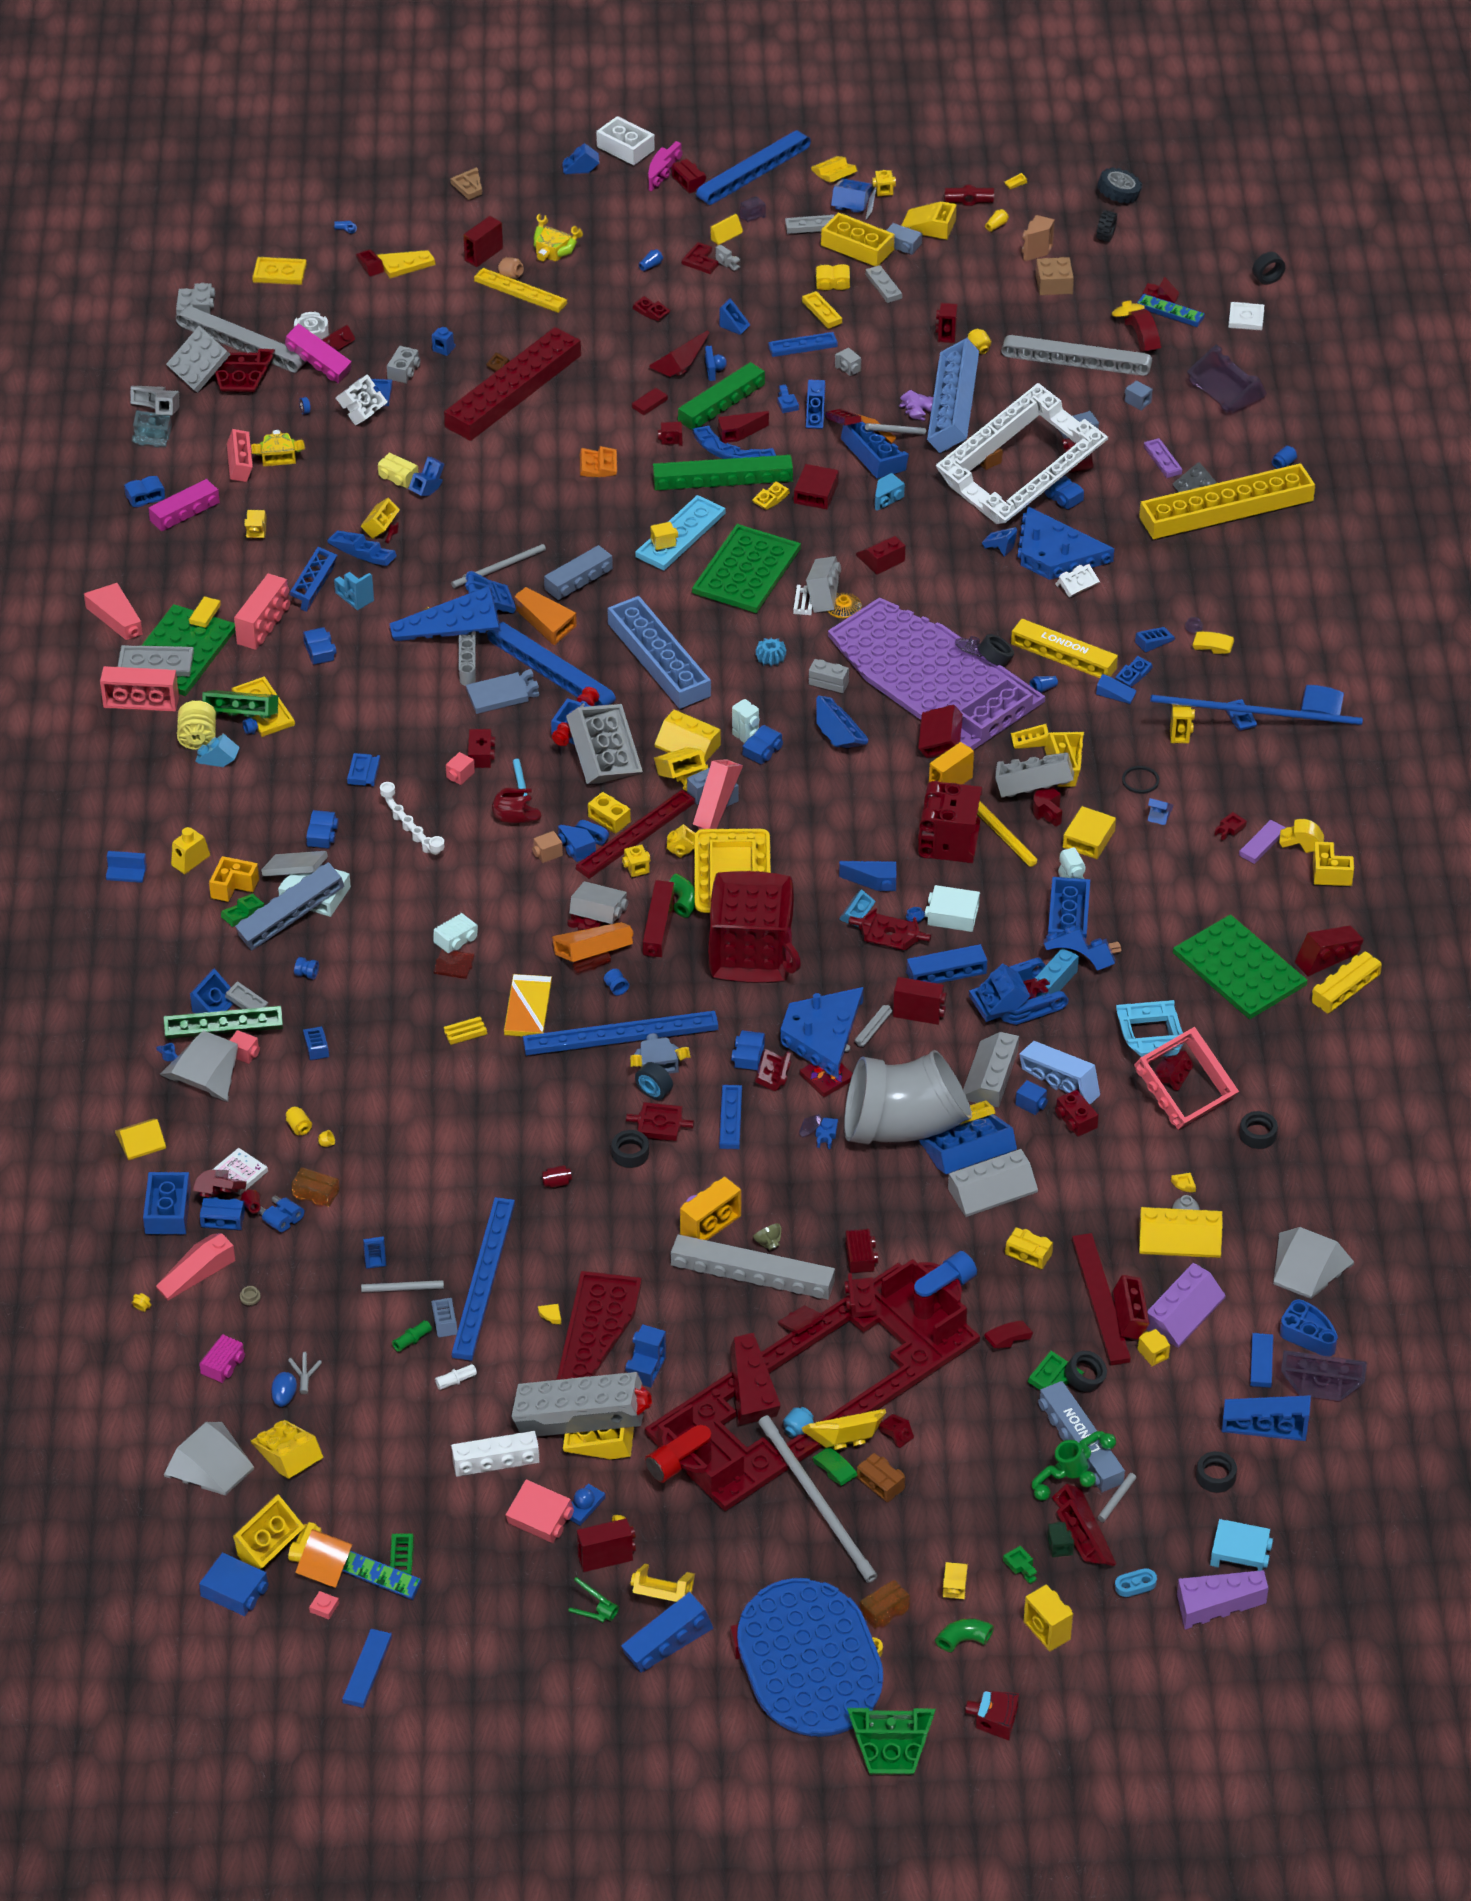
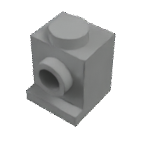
M847 348L835 354V368H841L842 371L852 376L861 371V357L850 348Z

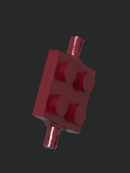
M643 1102L639 1115L628 1113L626 1115V1122H637L638 1131L642 1132L647 1138L677 1141L681 1127L692 1129L694 1127V1120L682 1119L683 1106Z

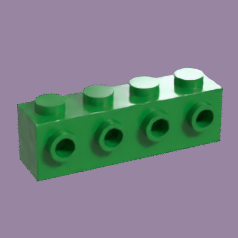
M217 690L202 692V701L213 706L216 714L227 712V715H238L240 713L244 714L245 717L260 715V718H271V715L278 714V695Z

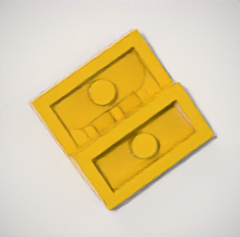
M840 156L811 167L817 176L827 182H833L857 172L856 165L847 164L846 158Z

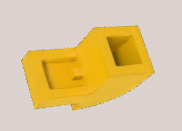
M247 510V519H245L246 538H265L267 519L265 510Z
M1297 819L1294 826L1281 829L1279 843L1282 848L1300 843L1305 853L1314 851L1315 842H1324V834L1320 827L1310 820Z
M946 1562L943 1597L965 1599L967 1564Z

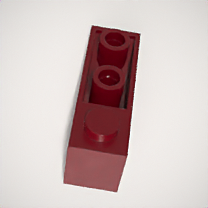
M769 411L718 417V432L723 443L740 441L769 426Z

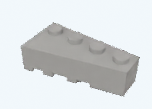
M1061 753L1046 755L1041 760L1036 757H1030L1026 762H1020L1019 759L1012 760L1010 764H1004V761L997 762L995 778L1001 797H1013L1017 793H1030L1035 789H1046L1059 783L1067 784L1073 780L1074 770L1069 754Z

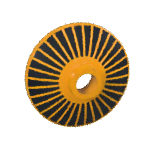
M837 593L835 608L828 612L837 618H848L861 610V601L855 595Z

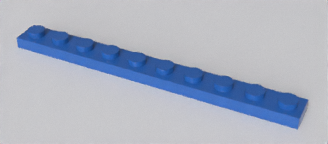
M715 1011L526 1035L523 1036L525 1054L532 1055L645 1040L651 1033L657 1034L658 1038L713 1031L718 1030V1021Z
M494 1198L453 1346L452 1358L473 1360L513 1214L515 1200Z

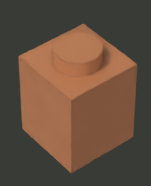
M552 831L534 838L532 851L535 857H538L542 863L563 856L562 841Z

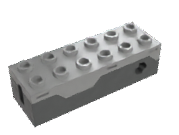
M637 1372L518 1384L512 1418L520 1433L535 1431L536 1436L637 1427L642 1425L644 1410L649 1409L652 1405V1396L644 1388Z

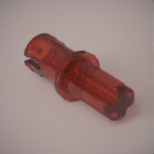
M605 952L574 962L573 969L576 973L589 969L595 970L597 966L610 963V954Z

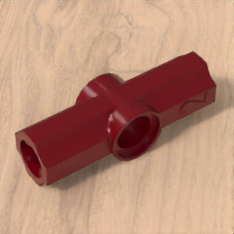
M970 184L965 185L963 188H945V202L963 203L966 206H972L979 202H994V188H975V186Z

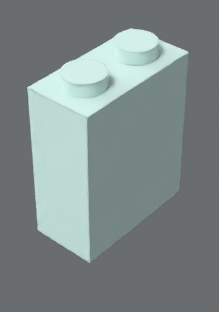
M935 885L933 893L930 892L928 904L930 906H926L925 917H928V925L973 932L979 908L980 892Z

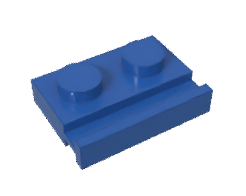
M354 753L347 778L348 784L365 786L366 784H371V786H374L380 765V755L372 757L370 754Z

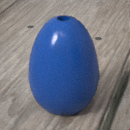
M281 1372L273 1380L271 1392L273 1401L277 1406H286L295 1395L297 1381L291 1373Z

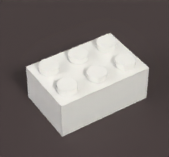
M617 116L597 131V147L635 165L654 151V134Z

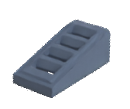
M452 1298L431 1301L437 1336L456 1335L458 1330Z

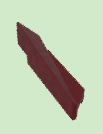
M1070 1484L1064 1485L1052 1498L1060 1507L1056 1512L1081 1557L1089 1563L1115 1566L1114 1557L1083 1491Z

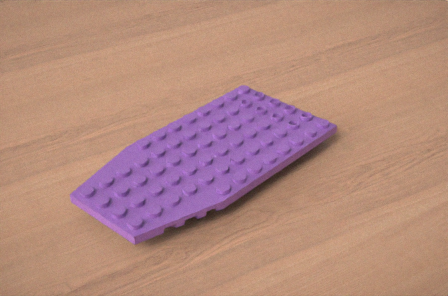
M882 598L876 599L828 630V637L868 683L920 720L922 712L954 704L963 714L960 742L969 746L972 750L1045 702L1044 695L1001 665L997 666L989 662L977 648L938 622L936 624L931 623L924 616L922 618L914 615V612L901 610L898 605Z

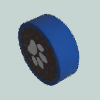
M307 397L300 398L299 406L302 415L309 414L311 411L309 399Z

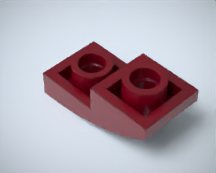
M645 296L633 304L634 310L657 321H660L670 313V310L659 301L653 303Z
M1015 1321L989 1330L985 1333L984 1337L994 1348L1001 1349L1012 1347L1014 1340L1031 1339L1033 1332L1024 1321Z

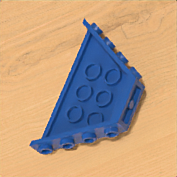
M1027 506V513H1023L1022 523L1025 524L1021 526V535L1024 536H1020L1019 546L1022 548H1018V558H1021V566L1051 580L1058 578L1064 572H1073V569L1079 565L1085 566L1089 564L1093 568L1114 562L1115 548Z
M863 987L824 996L815 993L813 998L789 1003L781 1026V1044L807 1059L813 1065H818L829 1075L839 1079V1067L859 1005L863 1004Z

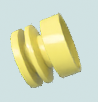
M190 701L183 704L178 710L177 739L180 744L186 748L197 750L202 745L210 743L216 733V711L213 706L203 701Z

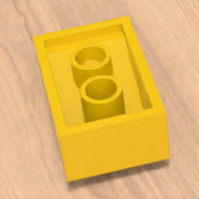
M634 1427L566 1433L563 1450L564 1452L605 1459L631 1457Z

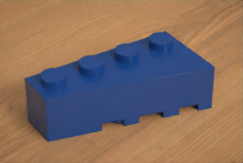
M864 422L843 425L841 440L876 478L884 477L890 473L895 474L906 471L909 456L907 452H901L898 450L897 445L886 442L884 436L875 434L872 430H866Z
M1311 1395L1225 1399L1222 1432L1306 1441Z
M688 1592L622 1644L621 1647L640 1672H643L714 1628L705 1608Z

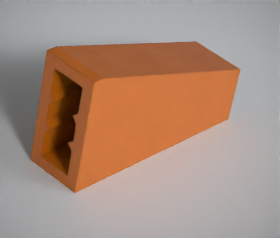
M527 587L515 595L516 611L551 644L556 645L577 626L576 612Z
M620 922L556 935L552 937L555 955L575 962L633 944V930L630 925Z

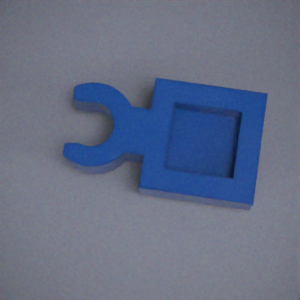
M818 1117L816 1137H818L817 1148H820L821 1143H827L828 1149H831L832 1139H836L838 1119Z

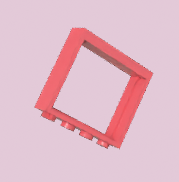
M1195 1027L1144 1055L1134 1064L1136 1072L1144 1079L1148 1090L1154 1094L1159 1106L1165 1110L1170 1122L1178 1130L1231 1100L1239 1092ZM1185 1042L1222 1095L1187 1117H1184L1148 1064Z

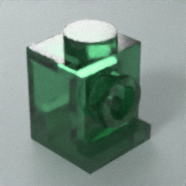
M1065 1522L1048 1524L1047 1538L1052 1558L1073 1555L1074 1539H1072L1071 1531L1067 1530Z

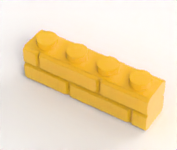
M1366 951L1359 956L1355 955L1349 964L1342 965L1336 974H1330L1321 985L1317 984L1313 988L1312 1003L1317 1007H1321L1327 1014L1332 1012L1380 975L1381 962L1375 957L1373 958Z

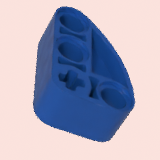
M1297 1299L1291 1302L1282 1316L1280 1336L1283 1339L1325 1357L1335 1354L1338 1339L1337 1333L1330 1320L1318 1308L1304 1300Z

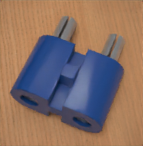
M277 1196L272 1197V1202L277 1204V1207L272 1205L267 1210L261 1207L258 1211L262 1215V1220L279 1232H284L290 1228L291 1222L295 1224L304 1216V1209L288 1198L280 1199Z

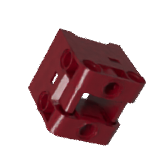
M931 781L927 784L918 832V852L921 857L966 863L974 862L980 829V818L977 816L982 795V787Z

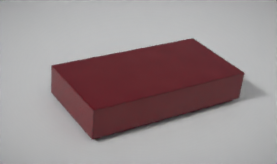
M654 388L634 401L632 408L645 415L667 401L668 395Z

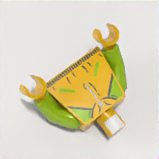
M538 214L537 221L539 225L536 226L534 234V247L536 248L537 258L540 261H544L546 258L558 261L562 257L570 255L577 243V238L583 236V231L581 228L578 230L576 226H573L571 229L572 236L547 226L543 228L548 223V219L545 215V218L541 220V215Z
M274 430L271 435H265L264 441L260 442V444H251V454L262 456L263 466L296 464L295 453L305 449L304 440L295 441L290 438L288 433L282 434L279 430Z

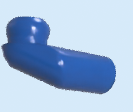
M335 221V230L344 229L348 233H354L357 230L356 225L351 221Z

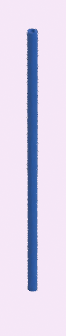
M1151 695L1150 702L1357 725H1362L1363 718L1159 695Z

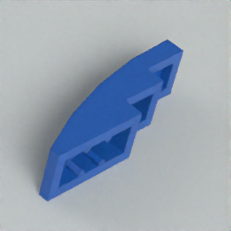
M337 530L327 540L330 545L347 554L379 565L387 566L397 556L395 550L383 549L379 542L367 541L363 534Z

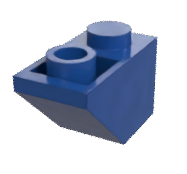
M584 143L576 148L572 155L564 159L562 163L563 173H589L599 164V154Z
M567 825L558 826L557 836L566 848L567 854L572 856L576 862L585 859L596 851V841L587 829Z

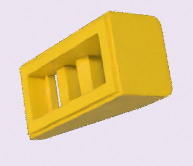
M1043 724L1011 733L1014 748L1043 747L1046 745L1049 732L1047 725Z

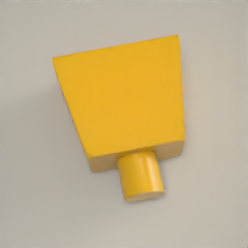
M184 828L182 835L172 843L171 866L185 875L208 858L210 852L205 837L192 828Z

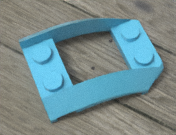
M1174 1000L1116 1005L1124 1039L1140 1057L1183 1034L1177 1012L1175 1011ZM1166 1021L1169 1036L1134 1037L1131 1024ZM1183 1044L1162 1056L1177 1055Z

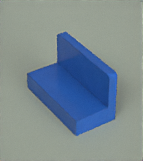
M108 851L106 880L143 882L147 869L145 853Z

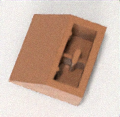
M1036 215L1033 221L1029 222L1028 229L1023 233V240H1025L1022 247V253H1024L1023 260L1028 261L1049 254L1053 247L1055 219Z

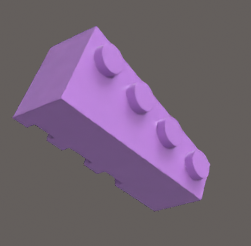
M1264 1570L1182 1578L1178 1580L1177 1597L1185 1629L1191 1628L1193 1624L1199 1622L1202 1624L1210 1622V1619L1218 1616H1229L1230 1612L1236 1610L1244 1611L1265 1604L1268 1594Z

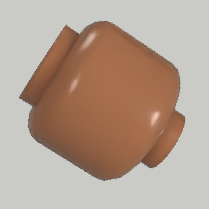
M505 257L499 263L498 270L501 275L518 279L523 274L524 267L518 258Z

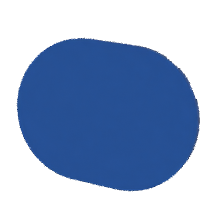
M792 1578L775 1582L763 1588L747 1603L738 1624V1650L756 1699L769 1717L793 1732L822 1737L840 1734L853 1728L847 1708H869V1711H873L882 1691V1663L864 1616L851 1598H848L838 1588L826 1582L811 1581L809 1578Z

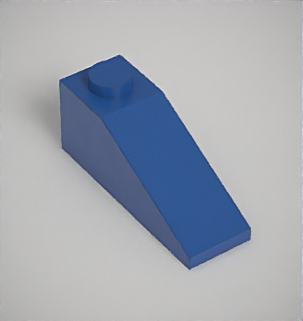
M839 861V877L876 891H896V862Z

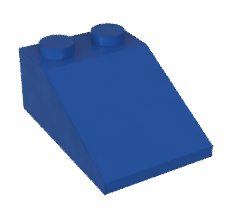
M841 179L834 186L831 206H835L839 210L849 208L852 212L860 213L867 206L873 189L872 183Z

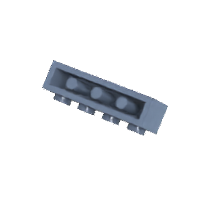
M599 545L545 575V590L557 600L567 596L612 570V555Z

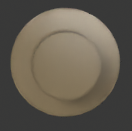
M247 1286L240 1293V1300L245 1305H254L261 1298L260 1292L254 1286Z

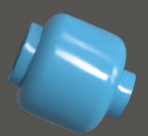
M804 1407L793 1408L783 1419L784 1432L791 1438L805 1434L802 1431V1427L814 1423L813 1414Z

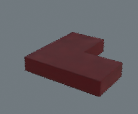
M700 242L682 259V265L707 274H711L719 266L717 260L708 257L712 252V247Z

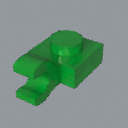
M1021 1546L1003 1555V1561L1015 1574L1022 1572L1029 1584L1037 1581V1578L1034 1576L1037 1574V1571L1032 1566L1033 1558Z

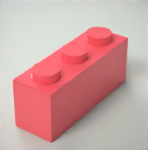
M232 429L227 442L230 479L247 482L253 467L249 432Z

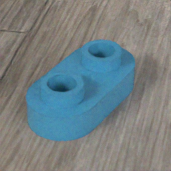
M1140 1569L1120 1575L1115 1581V1591L1120 1596L1130 1597L1153 1590L1157 1584V1575L1151 1569Z

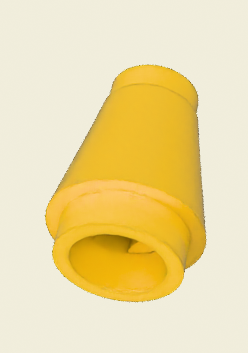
M1003 209L996 210L985 224L986 229L992 232L1006 224L1009 219L1008 214Z

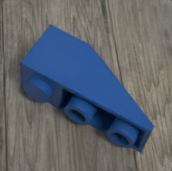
M808 380L806 428L823 429L825 380Z

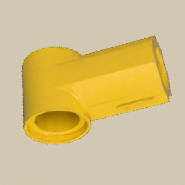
M308 1522V1524H304L305 1528L301 1530L297 1541L291 1544L288 1555L290 1561H300L312 1529L321 1532V1528L315 1523Z

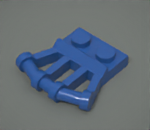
M473 571L467 572L465 587L469 591L468 594L489 586L492 591L496 611L499 609L502 612L514 613L516 606L507 585L488 580Z

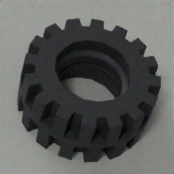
M1106 210L1102 212L1096 233L1097 239L1111 241L1117 224V213Z

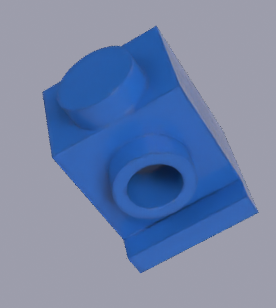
M446 327L438 328L432 334V348L434 352L448 356L456 347L453 332L448 331Z

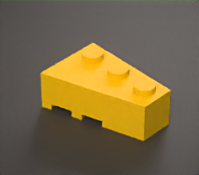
M1053 732L1048 734L1045 745L1046 755L1068 753L1074 770L1073 780L1067 784L1059 783L1057 784L1058 787L1076 786L1081 768L1084 732Z

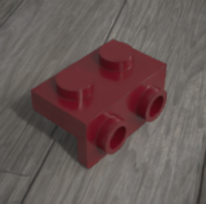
M765 1049L761 1055L755 1082L775 1092L780 1085L784 1086L788 1078L786 1072L791 1065L789 1060L791 1053L786 1052L781 1057Z
M1179 1051L1177 1055L1164 1056L1154 1073L1161 1083H1170L1173 1090L1178 1091L1193 1068V1063L1186 1051Z

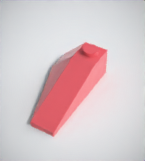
M222 1233L211 1234L196 1243L156 1285L157 1290L167 1300L179 1295L235 1261L234 1245Z

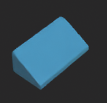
M861 889L853 897L839 920L849 924L850 916L863 918L868 914L876 901Z

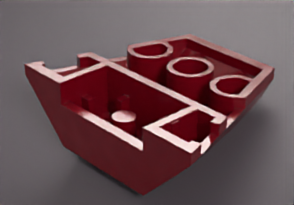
M258 349V353L229 352V357L215 372L220 391L255 392L275 353V349Z

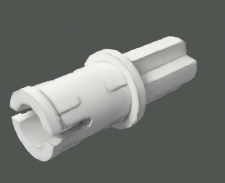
M469 1365L457 1371L452 1369L448 1374L436 1377L435 1382L438 1389L442 1390L454 1384L459 1385L460 1381L475 1376L477 1371L474 1365Z

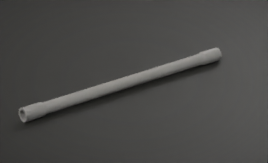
M769 1416L762 1417L758 1422L776 1446L853 1559L867 1583L874 1581L877 1578V1574L870 1563L861 1554L779 1434L773 1421Z

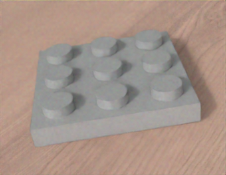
M198 326L166 365L198 393L229 357L230 353L203 328Z

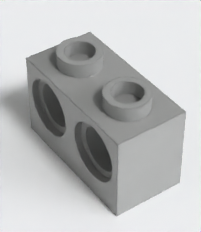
M399 346L387 365V379L407 383L410 377H413L416 367L420 365L421 359L418 350Z

